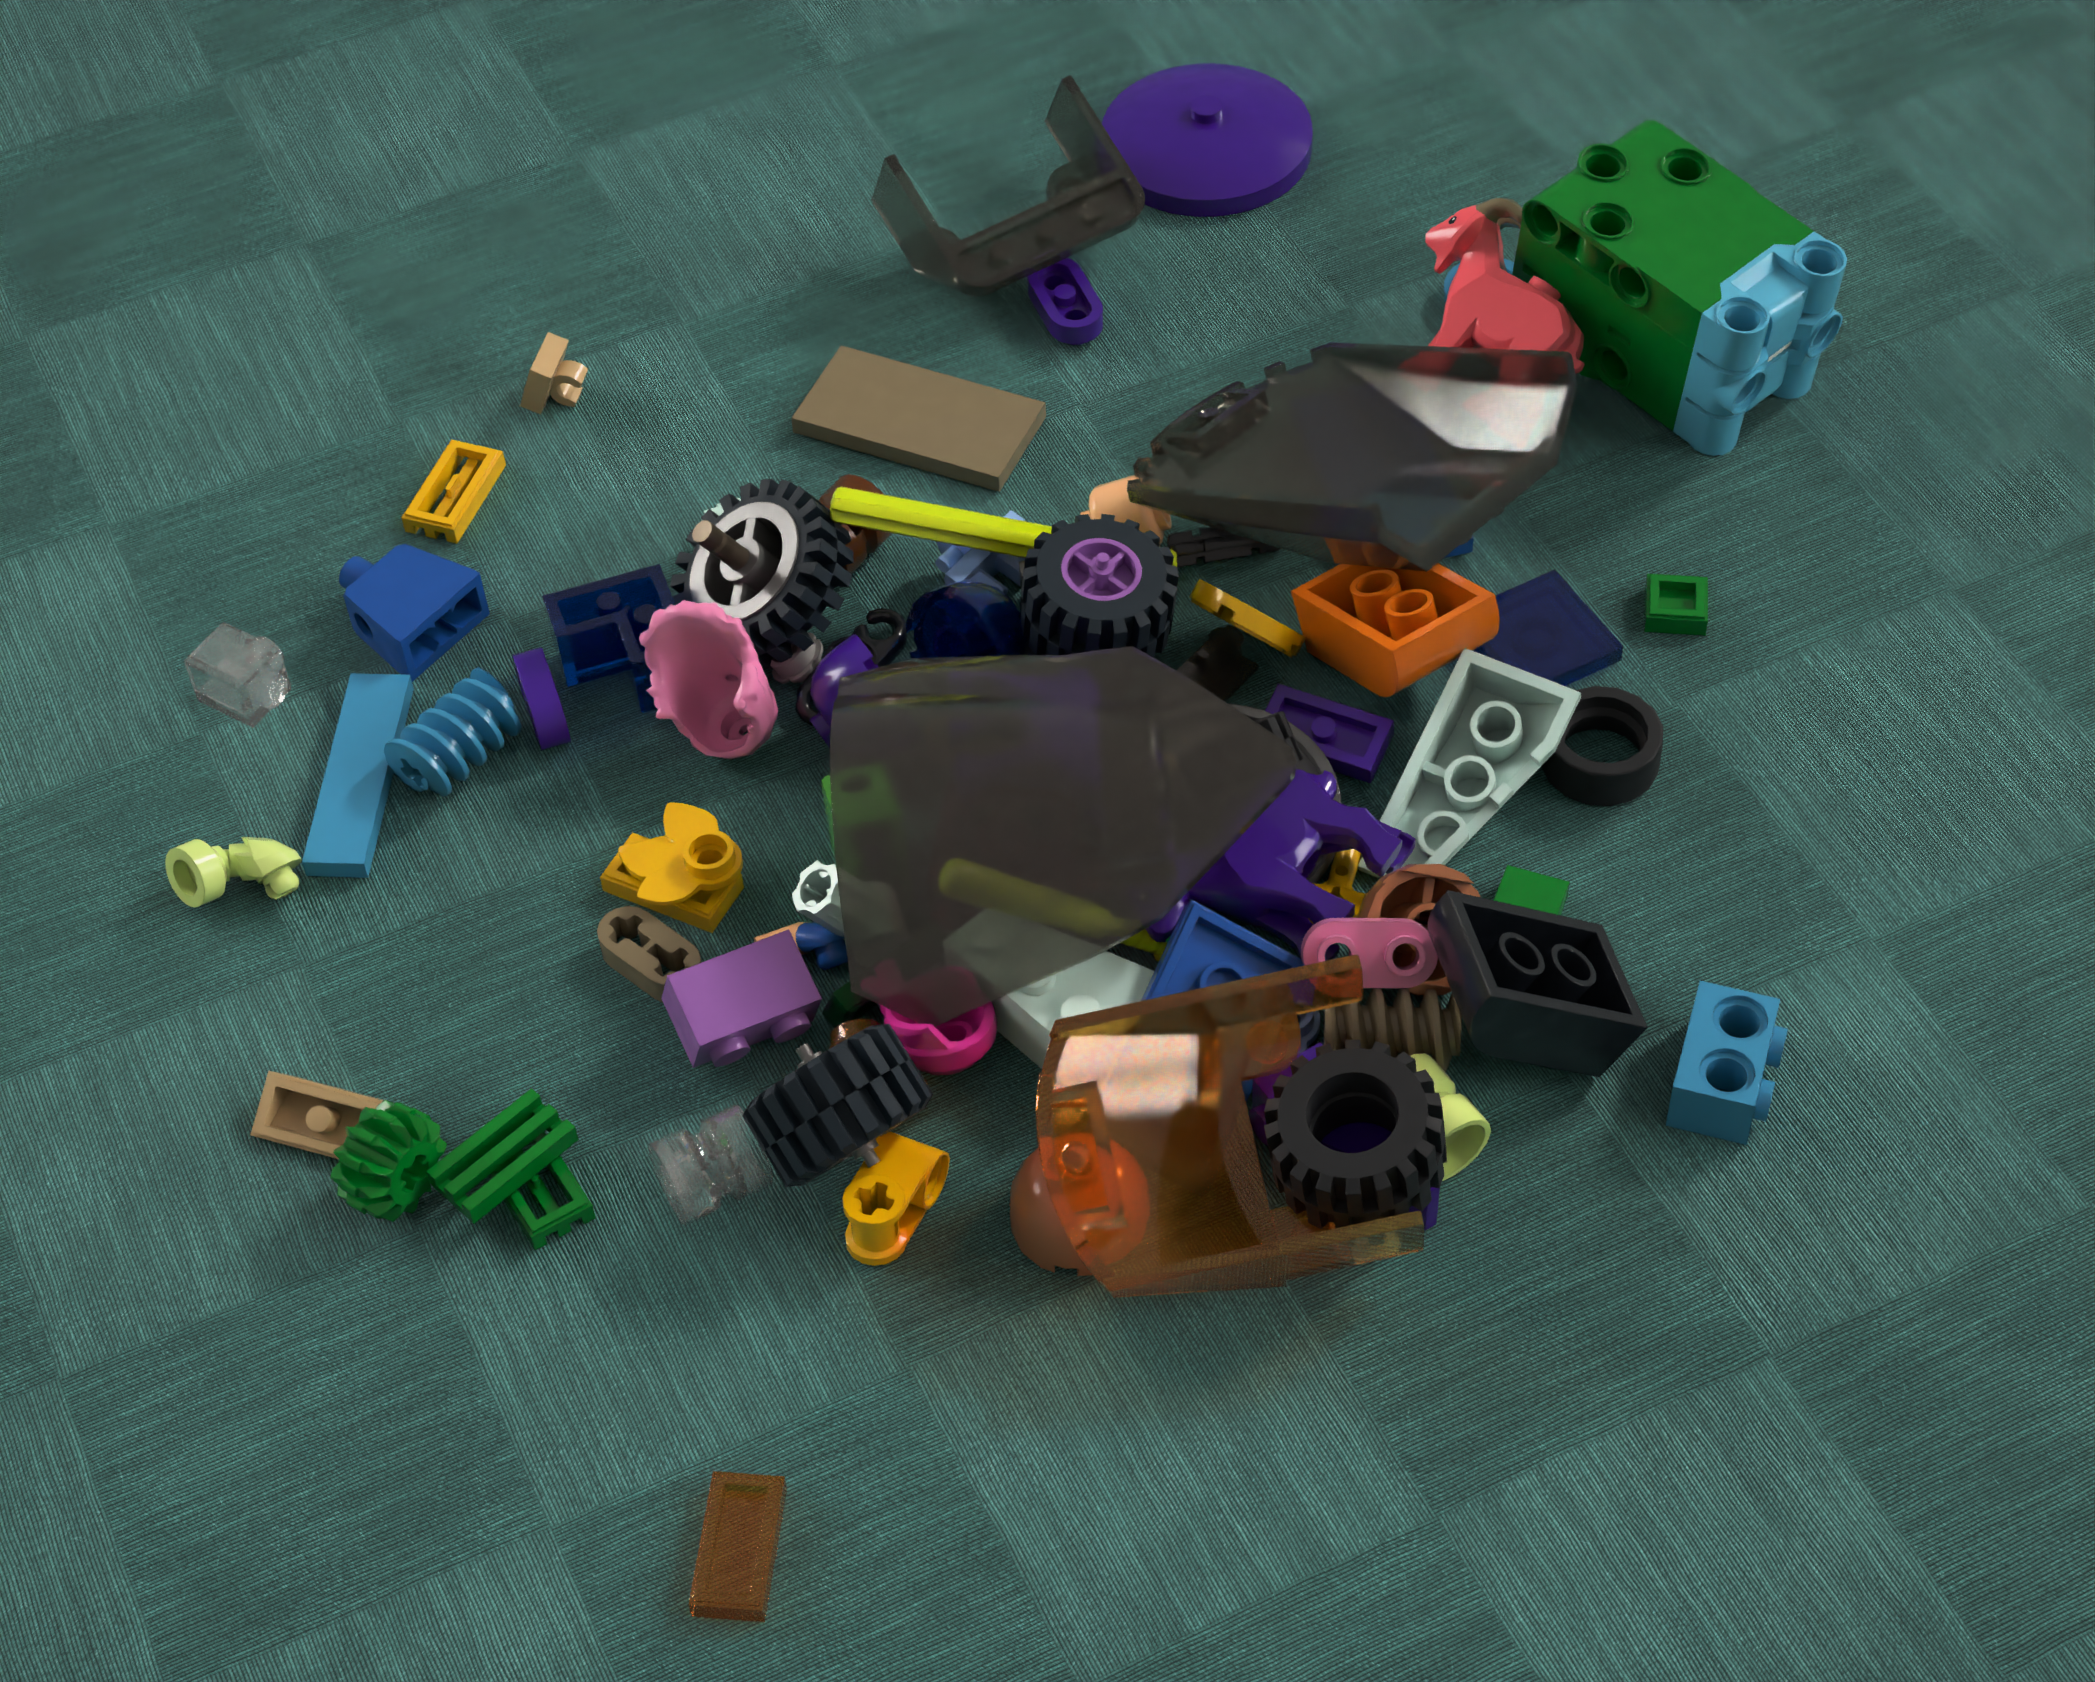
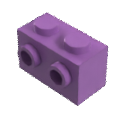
M789 929L667 975L661 998L693 1068L710 1061L713 1062L715 1067L728 1065L747 1055L751 1050V1045L773 1037L776 1043H782L800 1036L811 1027L810 1022L814 1020L822 1000Z

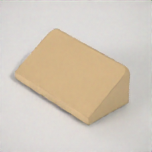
M268 1071L250 1135L339 1159L333 1152L344 1144L347 1137L346 1126L355 1127L358 1124L360 1113L364 1107L375 1109L383 1100L296 1076Z

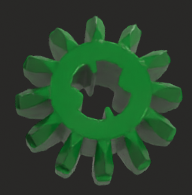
M384 1099L375 1109L364 1107L360 1113L358 1124L355 1127L346 1126L347 1137L344 1144L333 1152L339 1158V1162L332 1169L330 1178L338 1184L337 1196L346 1200L348 1206L363 1214L368 1213L377 1219L384 1218L394 1222L403 1212L413 1214L417 1209L419 1198L423 1194L432 1193L426 1171L438 1162V1159L446 1150L447 1143L440 1138V1125L433 1122L429 1115L401 1102L393 1103Z

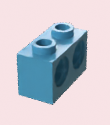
M1705 981L1699 982L1673 1083L1665 1126L1747 1145L1752 1120L1767 1121L1775 1087L1774 1081L1762 1079L1765 1065L1779 1068L1788 1028L1775 1026L1780 999Z

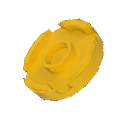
M1201 579L1198 580L1189 596L1191 598L1190 602L1291 658L1293 655H1297L1306 637Z

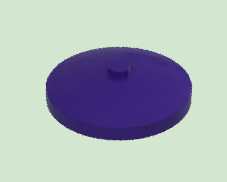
M1189 64L1150 74L1128 86L1112 101L1103 117L1101 125L1102 160L1107 173L1114 183L1127 195L1149 207L1183 216H1227L1264 206L1278 199L1296 185L1307 170L1312 155L1313 127L1307 107L1295 92L1277 79L1264 73L1228 64Z

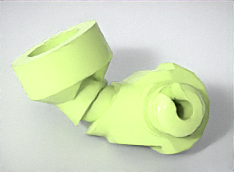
M241 837L244 843L229 844V849L224 850L220 846L211 847L202 840L194 839L170 849L166 855L165 866L169 882L176 895L186 905L199 907L220 898L224 894L226 882L230 881V877L239 876L242 881L257 880L259 884L263 883L266 893L270 898L276 900L283 898L295 891L299 886V878L292 869L298 866L302 859L296 850L269 838Z

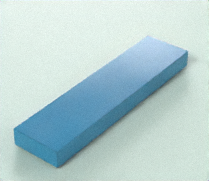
M350 673L302 859L306 876L369 877L393 777V771L384 754V747L388 741L394 738L399 739L402 729L405 728L414 690L410 675Z

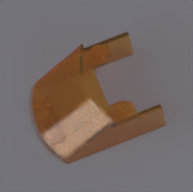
M1359 955L1346 956L1055 1020L1049 1034L1051 1040L1037 1084L1036 1128L1041 1166L1056 1214L1071 1245L1093 1277L1113 1298L1287 1287L1286 1280L1415 1253L1424 1249V1222L1421 1211H1413L1335 1228V1223L1328 1221L1323 1229H1320L1308 1223L1306 1210L1299 1214H1296L1289 1206L1270 1210L1241 1081L1276 1074L1286 1070L1297 1059L1301 1049V1031L1297 1015L1363 1000V974Z

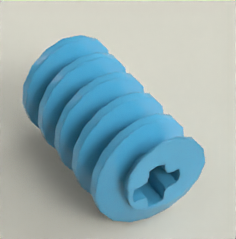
M477 667L471 671L469 678L460 680L454 685L452 693H447L437 699L434 708L423 711L419 715L417 724L412 723L403 728L399 739L394 738L388 741L384 747V754L393 773L404 784L418 792L429 788L435 794L444 797L452 792V785L446 773L455 780L465 781L470 773L465 760L475 766H482L487 762V754L482 745L490 750L499 751L504 747V738L501 731L509 736H516L521 732L522 725L515 713L514 704L506 689L493 675Z

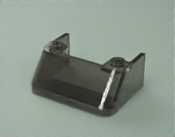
M1071 75L1061 79L1045 119V124L1069 160V163L1058 167L1050 175L1046 185L1047 201L960 240L950 230L939 227L896 156L892 154L884 158L871 201L909 263L920 276L969 296H985L1131 228L1137 222L1145 205L1144 191Z

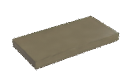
M841 345L791 420L793 433L1000 492L1045 420L1046 402Z

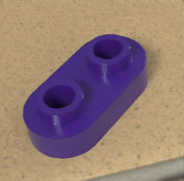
M1049 256L1035 261L1029 267L1027 272L1028 296L1049 333L1056 340L1070 345H1080L1090 342L1100 335L1103 329L1102 302L1081 267L1075 261L1062 256Z

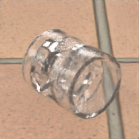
M735 1104L702 1119L700 1131L694 1135L682 1128L648 1144L650 1159L660 1185L676 1216L685 1226L720 1210L722 1197L726 1195L739 1201L773 1185V1175L767 1156L742 1117L744 1111L739 1105Z

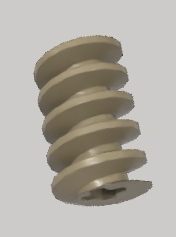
M1325 986L1323 1045L1330 1043L1333 1051L1345 1049V1040H1360L1361 1048L1372 1049L1376 1041L1390 1045L1391 1056L1394 1058L1402 1052L1409 1056L1423 1053L1432 1055V1058L1445 1073L1452 1056L1460 1055L1462 1015L1453 993L1449 998L1446 1008H1442L1436 990L1426 989L1419 1007H1414L1409 989L1399 988L1392 1006H1387L1382 988H1372L1365 1005H1360L1355 988H1345L1339 1003L1333 1004L1328 987Z

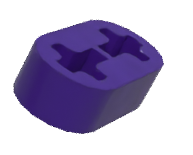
M542 647L513 654L512 660L519 686L541 751L571 743L564 711Z

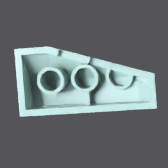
M1463 649L1380 819V822L1402 830V832L1408 833L1416 839L1415 848L1402 867L1408 864L1446 865L1556 751L1581 699V692L1472 650ZM1362 857L1358 864V869L1380 879V876L1366 867Z

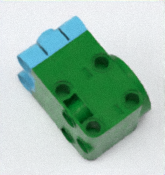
M1645 120L1611 144L1599 143L1585 147L1579 153L1577 167L1524 204L1512 275L1526 283L1533 276L1539 277L1559 291L1561 297L1558 301L1571 313L1584 334V345L1579 360L1584 362L1585 366L1578 374L1600 380L1608 387L1617 390L1687 441L1694 450L1705 455L1718 456L1732 451L1736 446L1745 412L1752 409L1770 394L1780 398L1794 399L1805 395L1811 389L1820 354L1834 340L1842 325L1843 316L1834 309V304L1846 268L1847 257L1839 245L1826 240L1759 194L1749 183L1663 124L1655 120Z

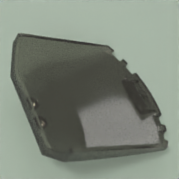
M1330 342L1310 349L1311 362L1287 371L1285 363L1281 361L1264 367L1267 380L1249 388H1245L1243 382L1235 381L1184 412L1150 442L1152 457L1138 458L1133 469L1135 477L1139 479L1128 481L1127 492L1132 503L1323 562L1427 572L1456 547L1468 542L1472 538V534L1490 519L1501 515L1508 504L1557 465L1577 388L1572 355L1565 351Z

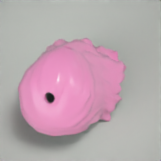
M686 600L681 601L676 606L671 604L665 610L659 609L655 611L651 617L649 629L640 634L639 640L640 644L645 647L644 658L646 665L652 671L650 674L652 686L646 691L654 698V706L658 709L656 718L672 720L678 731L690 739L691 745L705 756L734 759L752 755L770 738L778 716V707L774 692L769 687L767 677L759 662L758 654L754 649V644L742 625L741 619L737 617L732 618L731 615H727L723 608L718 607L717 603H694Z

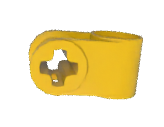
M888 1132L881 1137L875 1138L879 1146L874 1148V1151L880 1161L868 1168L864 1161L851 1183L845 1188L842 1197L844 1214L850 1221L845 1232L846 1247L854 1259L862 1264L872 1266L885 1265L896 1260L904 1252L907 1243L925 1213L935 1204L944 1187L950 1163L948 1152L893 1132Z

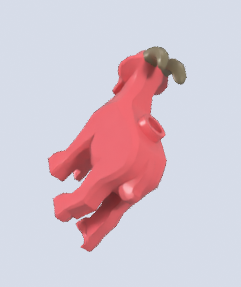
M1494 198L1459 210L1426 233L1425 243L1437 256L1434 272L1441 274L1454 261L1458 260L1461 262L1448 291L1440 330L1421 353L1407 358L1396 372L1403 380L1423 392L1429 394L1430 391L1436 393L1459 358L1475 347L1484 356L1503 367L1501 379L1492 390L1474 395L1463 407L1474 417L1492 426L1490 429L1496 436L1524 452L1545 414L1547 395L1553 384L1562 375H1575L1582 371L1585 363L1579 360L1584 345V334L1571 313L1558 301L1561 294L1552 285L1536 276H1533L1526 283L1506 271L1500 230L1505 227L1520 229L1522 207L1513 199Z

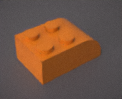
M1391 537L1291 591L1303 636L1306 637L1304 642L1307 652L1381 697H1390L1460 657L1463 649L1474 650L1492 640L1497 635L1500 625L1499 609L1494 593Z

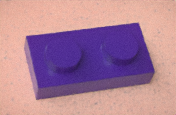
M1281 684L1277 685L1265 709L1266 712L1271 714L1284 711L1288 722L1303 731L1322 750L1334 772L1368 783H1372L1394 735V720Z

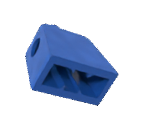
M407 544L395 546L375 564L360 556H354L343 565L340 571L339 583L346 589L343 597L355 633L398 673L410 675L412 682L490 614L479 572Z

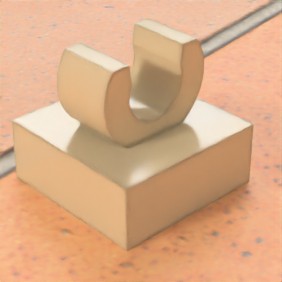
M550 332L547 333L530 368L520 404L521 407L541 414L550 395L555 401L564 406L575 407L583 387L581 385L587 375L588 368L576 361H563L569 340Z

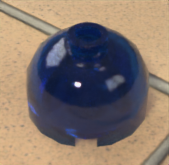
M971 579L944 584L925 592L912 604L906 620V633L914 630V641L917 647L916 650L909 652L912 664L925 685L942 700L949 702L948 678L946 674L947 661L969 664H996L1009 670H1020L1025 658L1027 637L1023 635L1021 613L1012 599L999 588ZM973 695L965 701L972 702L986 698L987 696Z

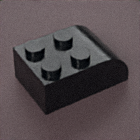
M1449 890L1440 898L1431 911L1428 920L1429 936L1472 1043L1484 1054L1496 1058L1600 1077L1648 1028L1601 924Z

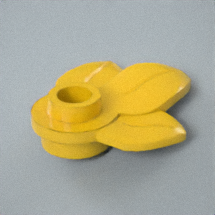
M667 803L663 814L664 836L622 845L618 848L619 857L630 875L643 881L638 888V900L653 905L666 906L677 904L687 900L699 890L710 891L724 888L738 878L743 868V858L739 846L727 834L719 831L715 816L704 809L684 803Z

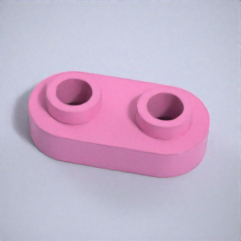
M1327 918L1314 924L1305 934L1301 944L1302 962L1310 976L1318 983L1331 988H1412L1420 985L1431 976L1438 960L1428 930L1418 922L1406 918ZM1335 943L1345 944L1349 949L1348 959L1339 966L1329 965L1325 961L1327 948ZM1405 943L1413 945L1416 949L1414 961L1408 966L1395 965L1392 959L1395 948Z

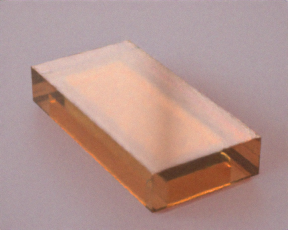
M713 1471L688 1604L691 1617L765 1622L787 1493L785 1476Z

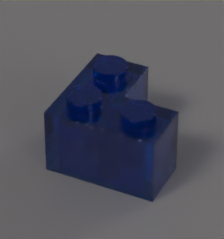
M660 564L542 596L553 645L568 687L627 671L641 713L657 709L654 706V698L646 691L652 686L650 682L652 671L646 665L644 658L645 647L640 644L639 636L649 629L650 620L655 611L659 609L665 610L671 604L675 605Z

